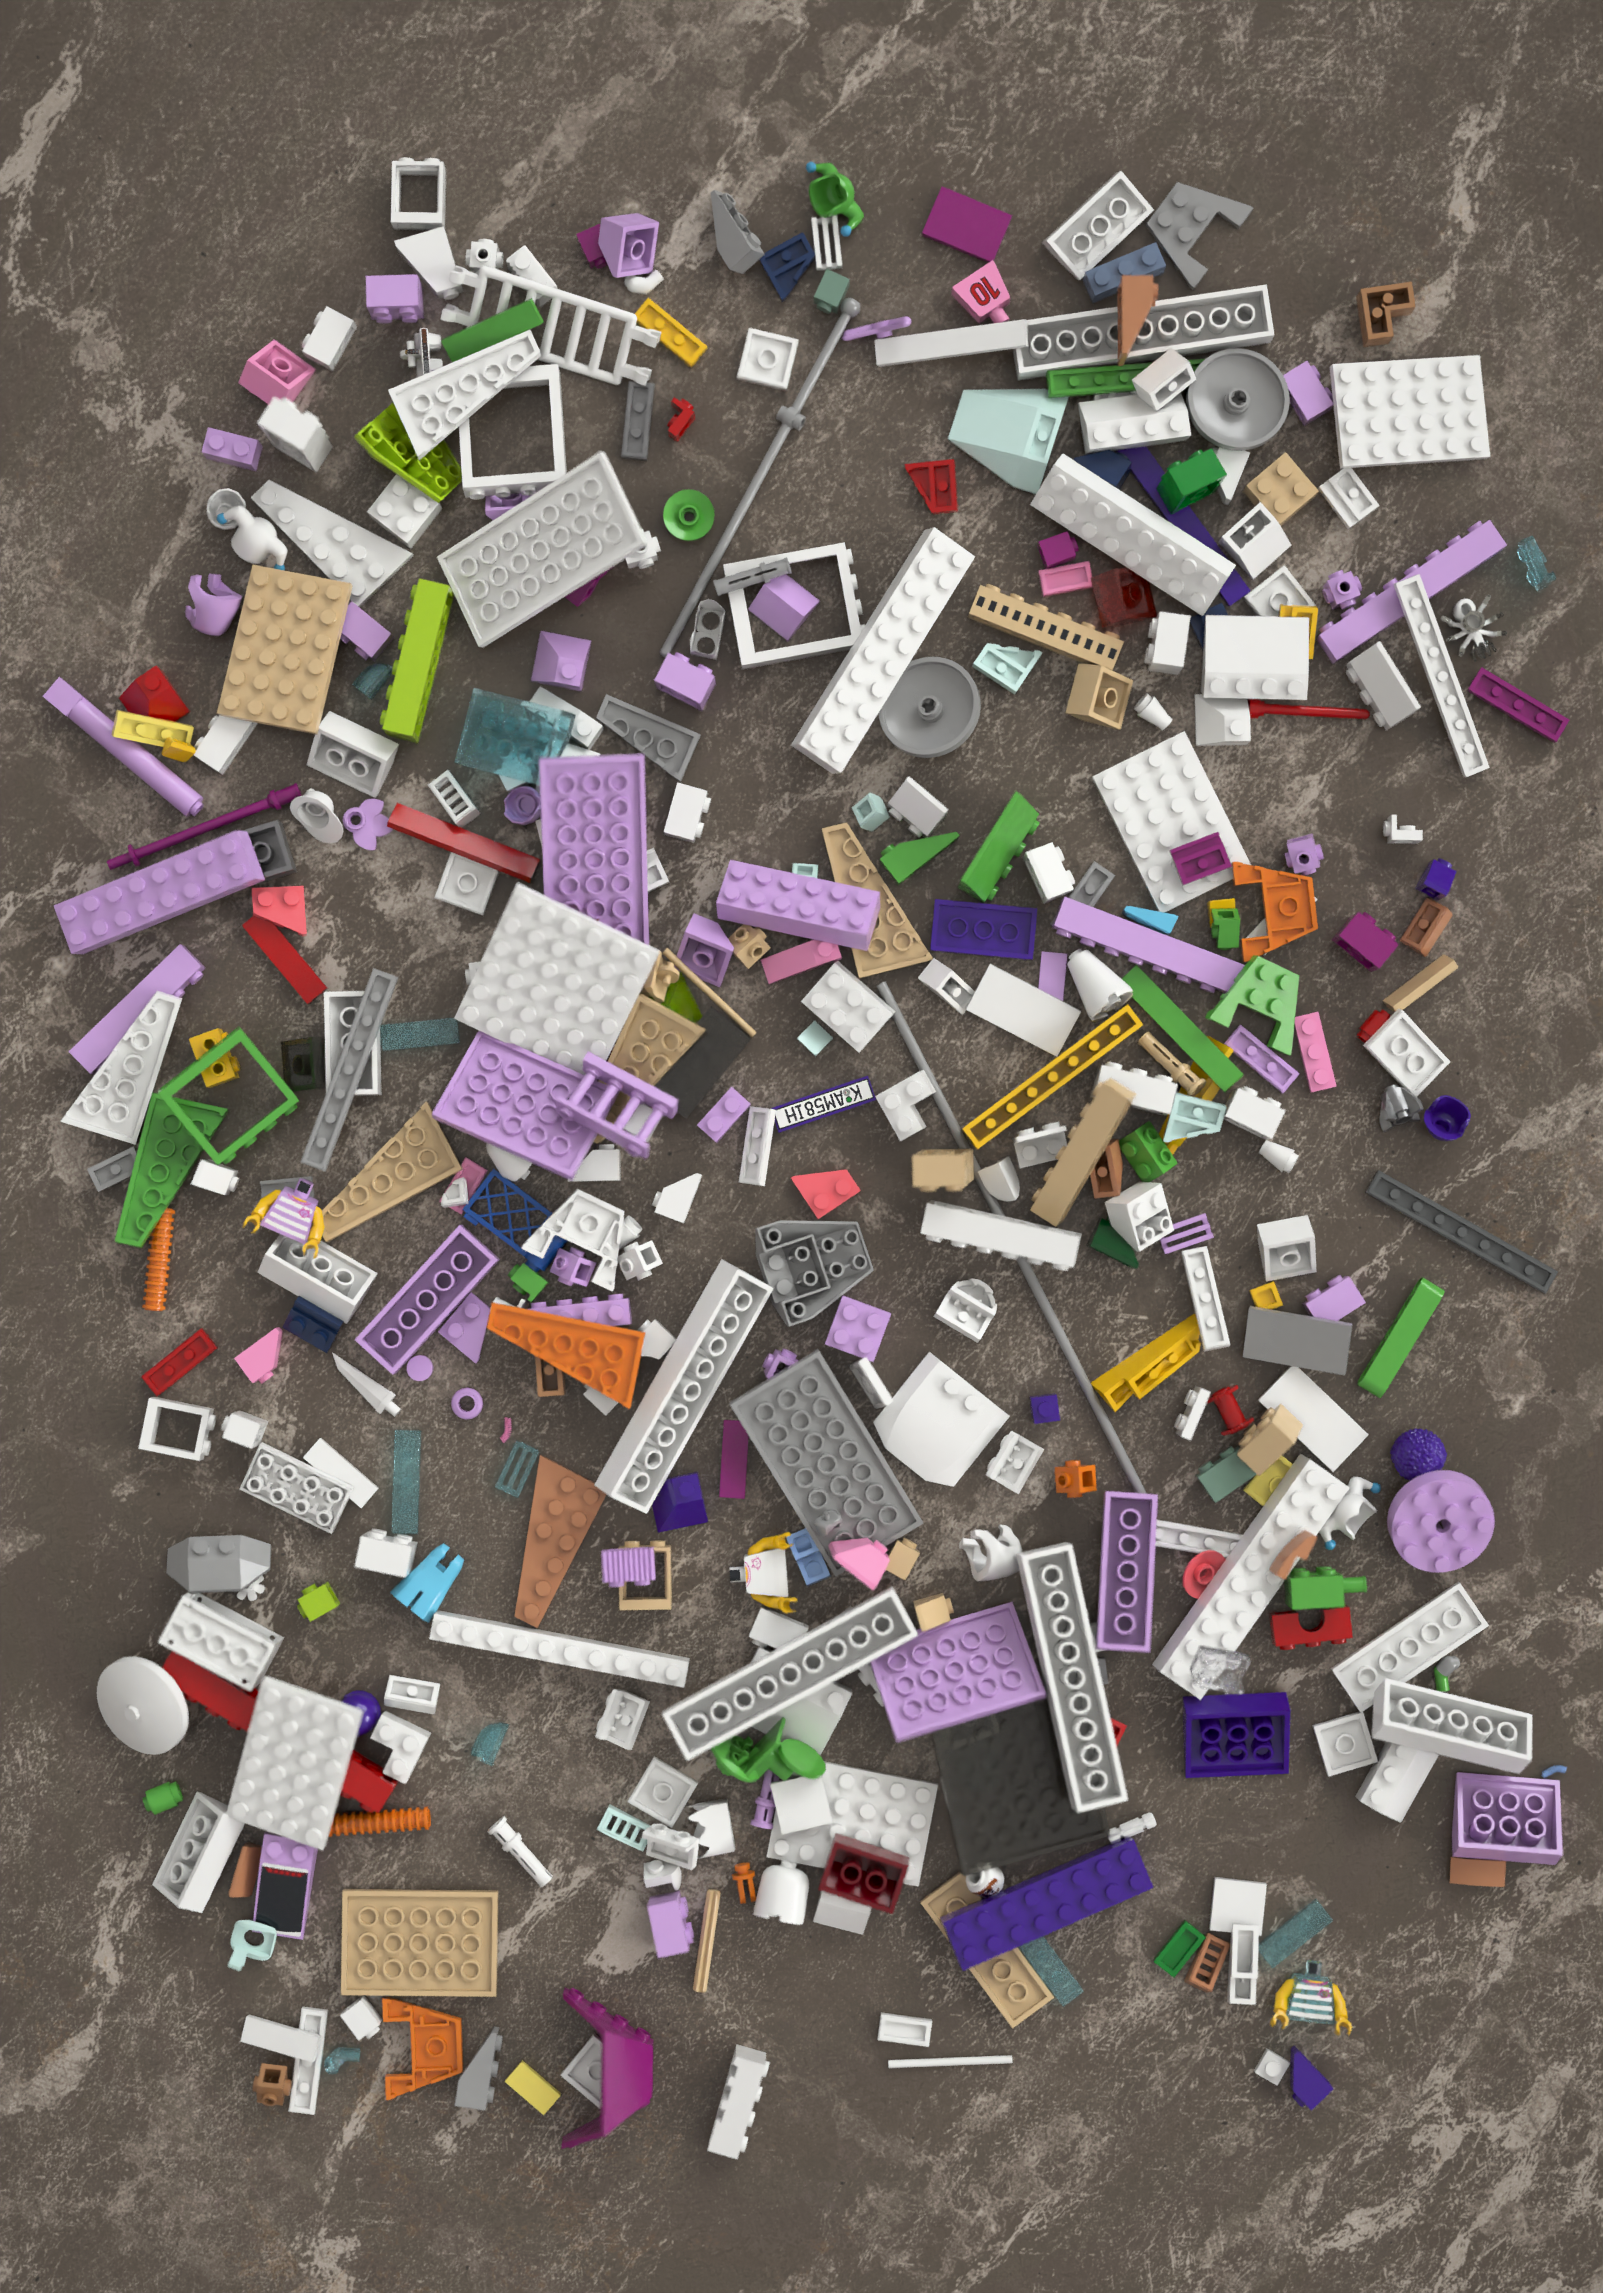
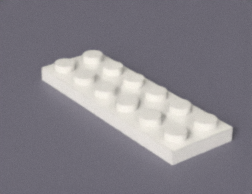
M1457 1582L1330 1669L1357 1709L1363 1712L1373 1705L1374 1691L1385 1678L1403 1683L1407 1682L1489 1625L1460 1582Z

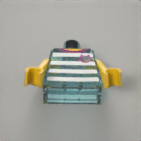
M1307 1960L1305 1974L1293 1973L1291 1979L1286 1980L1279 1988L1275 1996V2015L1270 2020L1272 2027L1276 2024V2019L1281 2020L1282 2030L1287 2026L1288 2019L1334 2025L1335 2021H1337L1335 2034L1340 2036L1339 2027L1344 2026L1348 2030V2036L1350 2035L1352 2026L1347 2020L1345 2000L1338 1986L1333 1984L1329 1977L1321 1976V1962Z

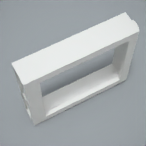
M558 364L529 366L504 387L549 385L555 471L473 477L470 423L468 418L459 426L462 486L465 498L470 497L471 499L479 500L485 496L493 495L505 498L511 494L519 493L531 496L567 473L561 378Z
M845 542L723 564L725 577L759 567L760 563L764 562L766 565L786 557L789 564L836 555L851 635L755 653L744 589L729 592L742 669L851 649L865 624L860 625L858 615L863 614L860 599L855 600L854 590L858 589L855 574H850L849 565L853 564L851 549H846ZM738 580V581L729 583V585H730V584H733V583H736V582H740V581H742V580Z

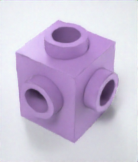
M1343 570L1329 575V580L1323 585L1324 589L1322 592L1326 602L1330 603L1332 610L1341 607L1343 610L1355 605V600L1361 595L1360 591L1362 590L1358 577H1353L1351 571L1344 574ZM1344 583L1347 592H1343L1340 589V584Z
M1313 833L1287 840L1289 852L1285 853L1288 868L1293 867L1294 873L1301 872L1302 876L1315 873L1316 868L1320 867V860L1324 859L1321 845L1315 844ZM1306 854L1308 857L1302 858L1300 855Z
M571 1247L568 1251L559 1248L550 1272L558 1275V1281L569 1286L576 1283L587 1287L596 1262L585 1258V1252Z
M784 1348L782 1352L775 1349L773 1354L769 1353L762 1365L765 1368V1376L769 1379L781 1372L782 1370L777 1369L779 1362L786 1364L784 1369L798 1361L796 1359L797 1355Z

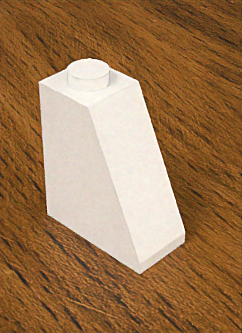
M444 226L394 241L399 254L439 299L450 300L458 297L459 293L464 292L461 284L449 281L451 271L454 270L456 265Z

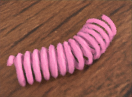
M508 1417L504 1418V1434L500 1437L503 1443L509 1439L508 1437L510 1436L508 1435H511L509 1431H512L510 1430L512 1428H508L512 1427L509 1426L512 1424L511 1419Z

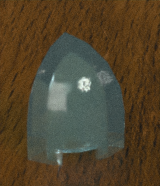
M386 663L370 665L359 674L352 685L372 700L391 677L393 666Z
M498 1722L482 1729L474 1742L470 1752L471 1755L480 1757L482 1762L492 1766L510 1724Z

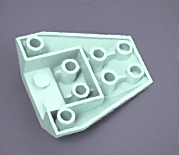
M1047 389L963 390L948 440L1012 487L1037 494L1069 397L1048 398Z

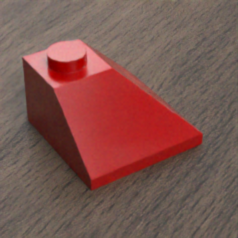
M157 665L135 679L119 697L127 711L134 714L177 722L190 713V710L169 679Z

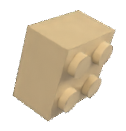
M1286 452L1248 483L1243 490V493L1254 506L1261 502L1279 522L1280 526L1315 498L1319 492Z
M1282 1404L1275 1409L1270 1407L1261 1416L1262 1420L1257 1426L1253 1423L1243 1433L1244 1437L1238 1443L1241 1447L1237 1456L1258 1476L1295 1444L1303 1427V1424Z

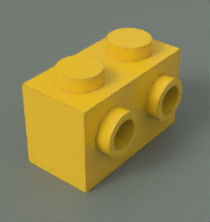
M217 1028L189 1038L196 1060L226 1037L228 1033H223L222 1029ZM229 1050L202 1071L201 1074L206 1087L212 1088L239 1078L238 1071L241 1068L236 1056L232 1057Z

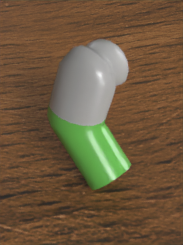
M1454 1655L1445 1656L1435 1666L1436 1691H1449L1448 1676L1455 1669L1459 1668L1460 1661L1458 1657Z

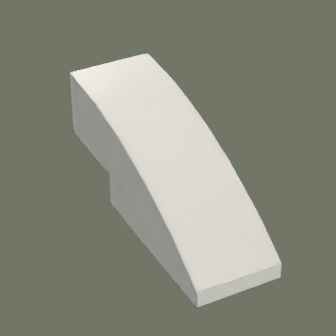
M1232 1924L1227 2002L1230 2004L1256 2005L1258 1925Z

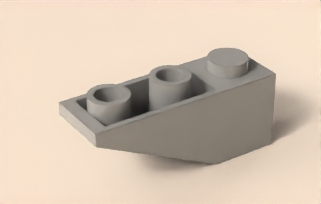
M713 190L711 192L717 250L730 270L744 274L764 255L760 247L761 242L754 233L750 232L747 227L749 224L747 219L735 208L736 202L733 197L728 193L724 194Z
M494 2026L461 2073L458 2081L455 2106L486 2110L488 2103H493L495 2087L490 2086L492 2077H497L499 2061H494L496 2051H501L503 2036L498 2035L499 2027Z

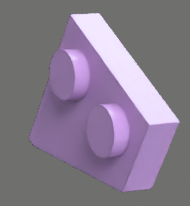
M471 1292L438 1331L475 1364L480 1359L490 1307Z

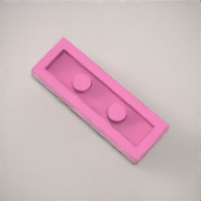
M1319 1012L1295 1017L1294 1029L1310 1093L1336 1087Z

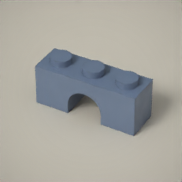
M1155 242L1086 271L1083 282L1092 303L1116 294L1122 276L1153 275L1154 278L1164 273L1166 264Z

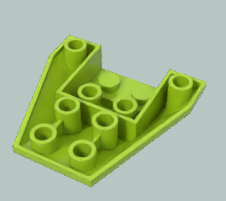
M391 403L381 414L354 436V439L373 459L437 503L442 501L462 482V469L445 440H442L423 458L418 459L394 403Z

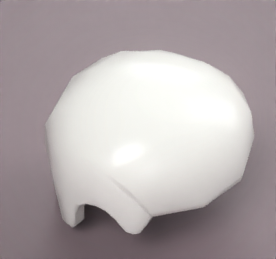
M229 488L219 489L208 500L207 517L217 528L223 530L235 529L238 526L236 520L228 519L227 523L220 524L217 521V515L225 513L238 505L246 508L245 500L237 491Z

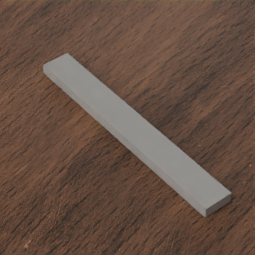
M373 968L301 1163L326 1172L398 977Z

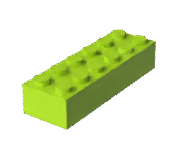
M419 578L418 584H414L412 587L410 599L413 600L411 610H407L404 625H407L406 634L400 636L398 650H401L399 660L395 659L392 669V675H395L393 685L388 686L386 700H389L387 710L382 711L380 725H383V731L390 737L415 743L419 742L454 598V593L449 585Z

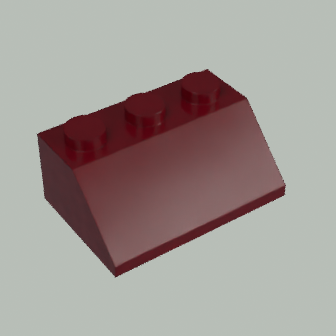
M835 1833L818 1890L893 1914L909 1868V1857Z

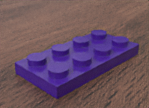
M935 899L930 951L1033 960L1038 908Z

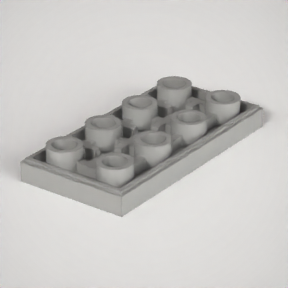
M1250 1306L1243 1357L1345 1375L1353 1324Z

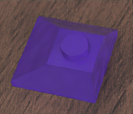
M698 1471L669 1477L664 1482L652 1504L658 1533L708 1522Z

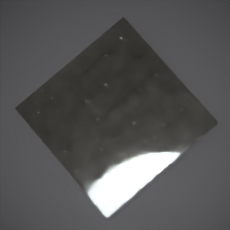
M1047 1694L1044 1699L931 1732L959 1867L963 1876L1111 1836L1104 1806L1079 1813L1071 1808Z

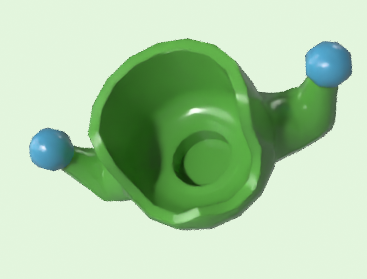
M812 161L808 162L806 165L808 173L816 171L823 175V177L813 180L809 185V197L813 209L823 218L838 214L846 216L849 219L848 224L841 227L840 233L842 236L848 237L864 217L862 210L854 201L855 191L852 182L845 175L840 174L832 163L815 164Z

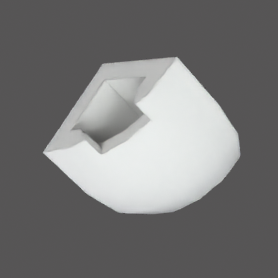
M1009 1156L997 1161L998 1163L984 1167L978 1171L985 1188L992 1196L1006 1202L1014 1201L1018 1198L1020 1191L1019 1179Z

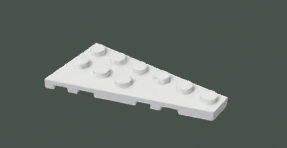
M268 480L251 497L329 579L352 584L350 600L359 608L414 556L413 553L271 480Z
M156 991L60 1122L136 1145L182 998Z

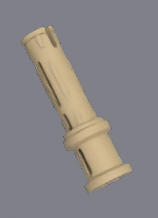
M1146 1032L1139 1039L1138 1044L1171 1074L1172 1081L1179 1083L1188 1092L1187 1095L1194 1097L1202 1090L1206 1080L1200 1079L1190 1070L1191 1066L1189 1064H1182L1150 1032Z

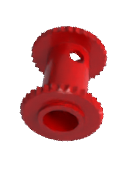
M1237 1385L1227 1386L1214 1392L1208 1397L1206 1404L1212 1402L1216 1404L1227 1427L1221 1432L1223 1436L1237 1433L1254 1422V1417L1245 1419L1232 1392L1239 1388Z

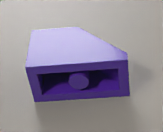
M1440 858L1437 861L1433 859L1428 863L1415 889L1438 901L1449 893L1457 871L1451 869L1452 864Z
M1294 2045L1291 2048L1290 2087L1294 2092L1291 2096L1301 2107L1306 2105L1312 2111L1334 2088Z

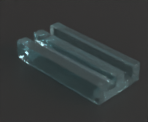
M516 1440L495 1488L519 1498L540 1450ZM520 1447L523 1451L507 1486L503 1485L504 1479ZM529 1451L533 1454L517 1489L514 1490L512 1486Z

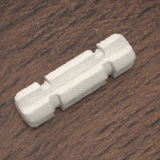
M1149 1812L1142 1815L1141 1819L1137 1817L1119 1825L1117 1829L1114 1827L1107 1830L1106 1833L1110 1843L1114 1844L1121 1841L1123 1837L1125 1839L1143 1832V1829L1147 1828L1148 1830L1157 1824L1153 1814Z

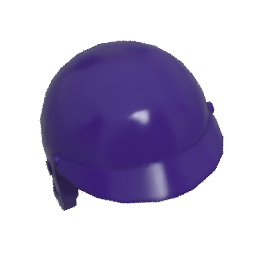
M1447 1095L1438 1097L1424 1114V1121L1428 1132L1437 1140L1445 1142L1462 1137L1471 1118L1470 1111L1465 1104Z
M362 1690L352 1691L345 1695L341 1703L364 1710L357 1737L363 1736L376 1727L381 1717L379 1702L372 1694Z

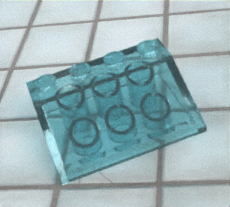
M473 688L454 763L540 785L539 758L561 757L570 740L576 715L560 709Z

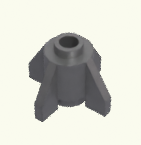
M1391 1085L1383 1090L1384 1093L1380 1096L1381 1110L1379 1121L1383 1132H1387L1395 1127V1125L1421 1120L1418 1112L1424 1108L1419 1098L1404 1087H1398V1085Z

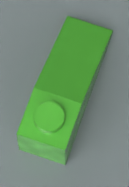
M957 832L903 842L896 847L891 844L881 852L883 857L880 858L879 862L896 884L900 885L959 839L960 835Z

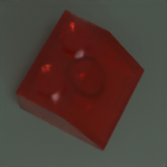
M1129 568L1112 569L1091 577L1102 628L1118 627L1157 617L1149 581Z

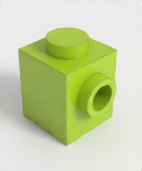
M329 1582L319 1587L314 1583L301 1591L303 1596L298 1599L300 1604L297 1607L304 1619L308 1617L311 1622L339 1606L340 1602Z

